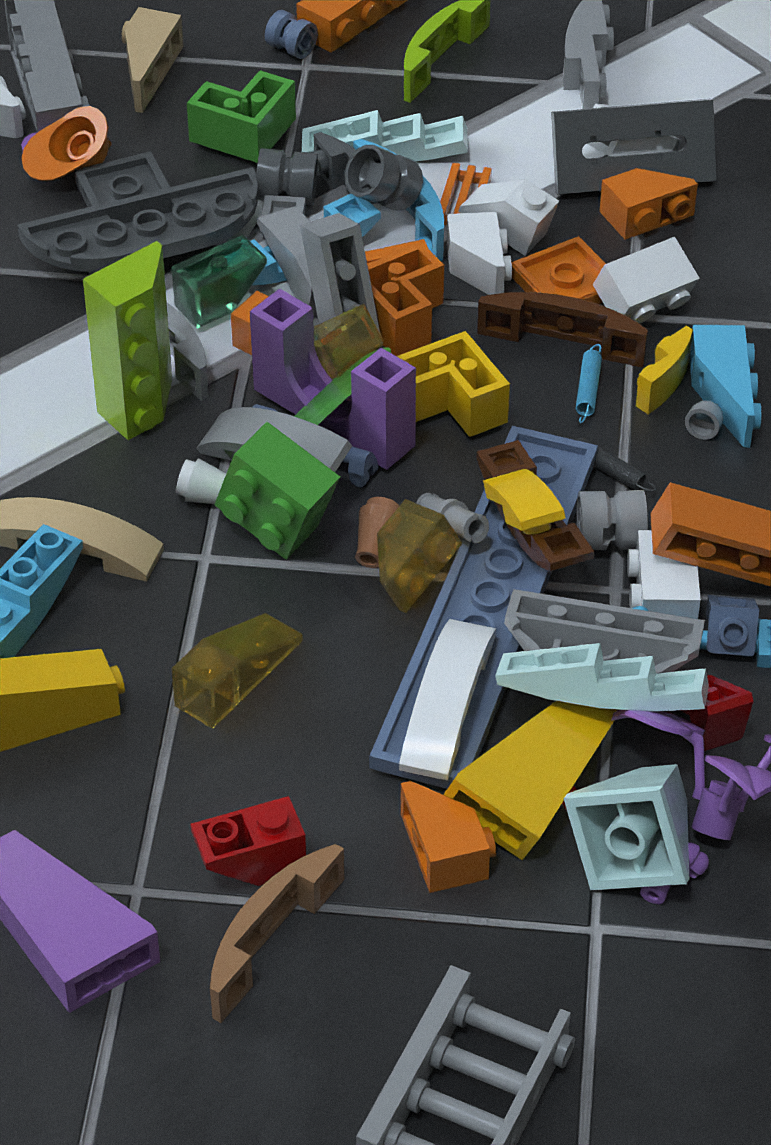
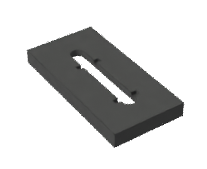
M713 99L551 112L555 193L557 194L601 191L603 179L636 168L691 178L696 182L717 181ZM681 135L685 139V146L679 151L585 158L582 153L584 145L591 142Z

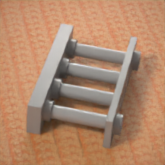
M451 965L357 1134L356 1145H436L406 1132L404 1123L410 1112L419 1113L421 1109L494 1139L491 1145H517L555 1067L564 1068L571 1056L575 1043V1037L569 1035L571 1012L560 1009L549 1032H545L475 1004V997L470 996L471 973ZM469 1024L534 1050L538 1054L527 1075L453 1046L451 1036L457 1026L464 1028ZM446 1066L516 1095L503 1119L431 1089L428 1079L433 1069L442 1070Z

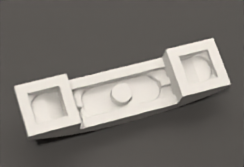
M449 619L435 644L418 691L400 758V771L448 781L460 746L461 728L481 669L485 670L496 636V628Z

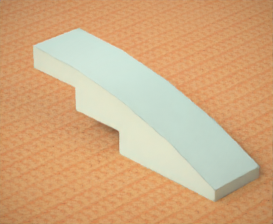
M376 110L302 129L301 152L306 153L314 152L313 134L319 132L335 137L352 147L355 140L363 139L370 141L397 155H402L414 161L431 160L468 152L467 126L463 116L425 125L421 113L382 122L379 112Z
M600 643L503 653L495 675L497 685L545 699L595 708L652 712L705 709L709 689L706 668L656 673L653 656L604 661Z

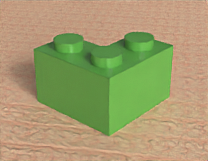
M261 70L241 92L206 81L187 102L189 141L258 163L260 149H271L296 120L295 81Z

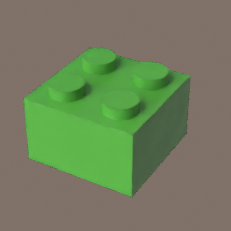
M266 422L233 455L214 505L229 520L240 524L256 536L263 546L277 552L287 560L318 527L340 476L269 422Z

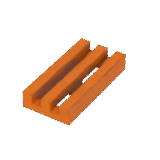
M452 163L440 201L444 214V225H447V214H449L458 181L463 183L453 214L460 213L458 212L459 208L468 199L472 183L479 184V188L482 184H489L491 182L492 168L484 167L483 172L479 173L476 172V166L468 165L467 170L464 171L460 170L459 163Z

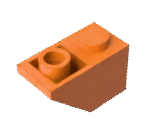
M636 168L602 180L600 213L626 240L694 216L698 183L691 178Z

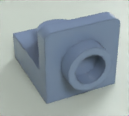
M707 595L706 616L709 622L706 643L707 651L718 654L753 656L755 653L759 608L755 599Z

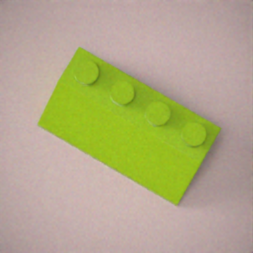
M158 241L83 279L97 413L127 440L150 430L155 425L164 421L173 379L163 249Z

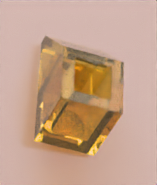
M407 499L402 502L377 532L380 583L400 611L406 613L462 545L459 537L443 514Z

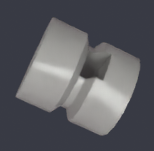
M644 490L617 491L613 498H609L605 491L578 492L576 524L593 550H606L610 543H614L619 550L636 549L638 530H648L647 502Z

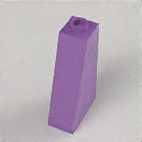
M16 830L0 837V920L69 1013L160 962L158 934L151 923Z

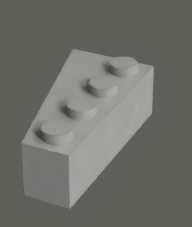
M4 0L11 56L35 132H39L74 109L89 106L87 96H83L80 75L75 73L73 55L71 50L68 51L65 32L61 28L54 0Z

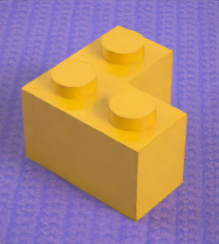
M466 331L397 356L416 367L415 422L448 410L469 437L508 423L510 383Z

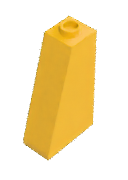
M102 649L0 658V752L121 715L118 695L125 693V686L118 666H109Z
M555 701L462 769L443 795L475 808L482 828L489 827L497 844L523 860L542 836L564 801V797L569 793L615 721H611L613 713L617 710Z

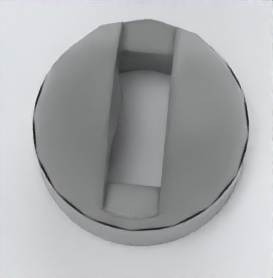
M702 400L691 407L685 418V426L694 437L703 440L711 439L716 436L723 424V411L718 404Z

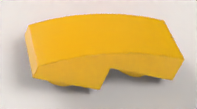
M685 326L671 336L663 338L655 350V364L646 366L639 373L636 407L648 415L672 395L687 371L693 329Z
M527 469L483 480L486 498L501 504L506 524L523 531L524 534L545 532L551 529L552 522L566 519L564 509L553 492L537 475Z

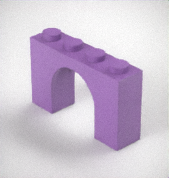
M278 289L250 311L254 390L296 415L332 379L321 365L315 350L313 308L287 292ZM383 348L378 349L351 371V395L318 426L347 439L353 447L373 452L377 458L378 465L387 470L415 446L416 367Z

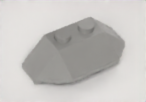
M513 589L504 624L524 651L600 643L604 661L653 656L656 673H666L677 670L699 655L705 620Z

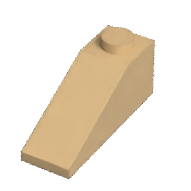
M138 7L130 21L124 23L122 42L126 44L135 112L143 113L183 48L181 15Z

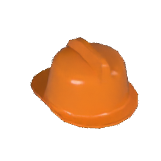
M91 106L78 107L61 119L43 128L32 136L24 147L21 158L23 169L31 178L39 181H53L74 172L76 169L103 163L108 155V149L112 145L107 136L108 124L105 115L99 109Z

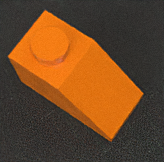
M413 781L401 783V817L429 893L488 880L490 858L496 856V846L491 829L489 827L482 828L475 808Z

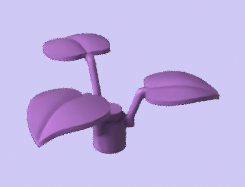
M619 710L613 713L611 721L631 717L660 730L679 734L692 743L695 757V789L692 797L700 800L692 823L694 830L715 838L731 840L738 814L744 811L749 796L756 800L764 794L771 792V772L767 770L771 763V746L757 767L743 766L740 762L720 756L706 755L704 759L703 734L705 730L692 722L666 711ZM765 734L763 740L771 743V734ZM704 761L715 766L730 777L728 783L711 780L709 788H706Z

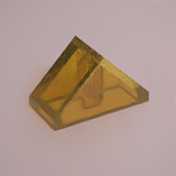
M364 304L314 326L315 350L321 365L330 378L341 377L358 360L375 351L384 343Z

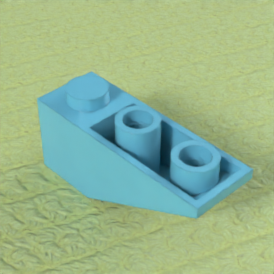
M693 325L689 359L691 385L703 400L718 404L723 411V424L743 447L750 448L753 430H760L761 404L753 403V399L757 398L758 375L757 373H750V369L754 368V343H747L745 325Z

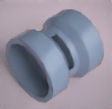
M285 10L276 11L269 19L265 29V41L268 45L279 50L286 48L288 54L299 59H303L310 54L318 36L316 24L305 19L296 20L295 15Z

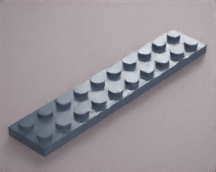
M512 426L504 444L517 440L520 441L537 466V476L549 487L563 507L566 517L563 521L566 525L571 524L576 513L578 492L585 490L595 465L598 445ZM485 489L474 513L482 514L488 519L489 531L487 536L478 543H473L472 540L469 542L463 538L370 753V769L447 789L457 774L480 756L506 687L497 685L495 677L503 653L521 652L522 649L521 645L504 624L513 589L544 594L552 571L540 567L522 549L506 525L495 502L486 498ZM452 619L496 628V636L485 670L481 669L461 728L460 746L449 779L446 781L400 771L399 763L412 711L426 667L442 629L448 620Z

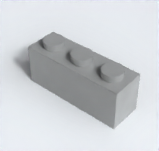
M337 213L300 225L323 346L343 359L382 347L360 224Z

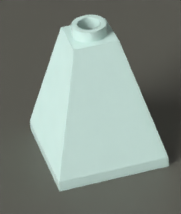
M677 764L641 767L566 794L564 802L590 890L687 884L689 880L688 802Z

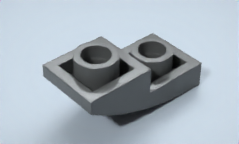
M322 132L313 134L314 152L311 153L318 154L317 175H322L331 188L345 185L348 190L345 183V171L347 163L356 149Z

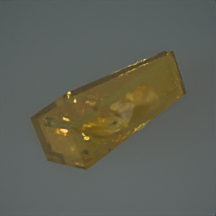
M264 613L203 638L172 667L175 707L213 729L303 641V634Z

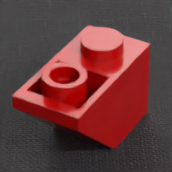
M289 796L190 824L191 832L206 870L256 886L265 884L285 867L306 856V835Z

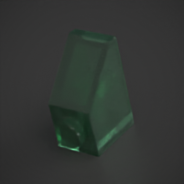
M241 235L172 266L174 305L197 329L232 313L266 266L267 257L244 235Z

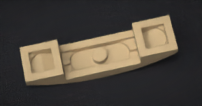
M25 497L0 500V546L19 550L23 541L28 540L45 524L83 540L81 553L102 558L105 572L146 582L164 551V544L149 533L118 517L94 508L47 498Z

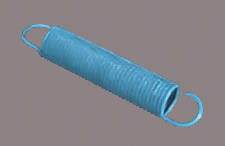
M600 344L594 345L583 354L575 408L578 414L584 416L582 421V417L579 418L580 424L584 422L587 416L595 412L602 356L599 354L601 352ZM596 346H599V351L592 349Z

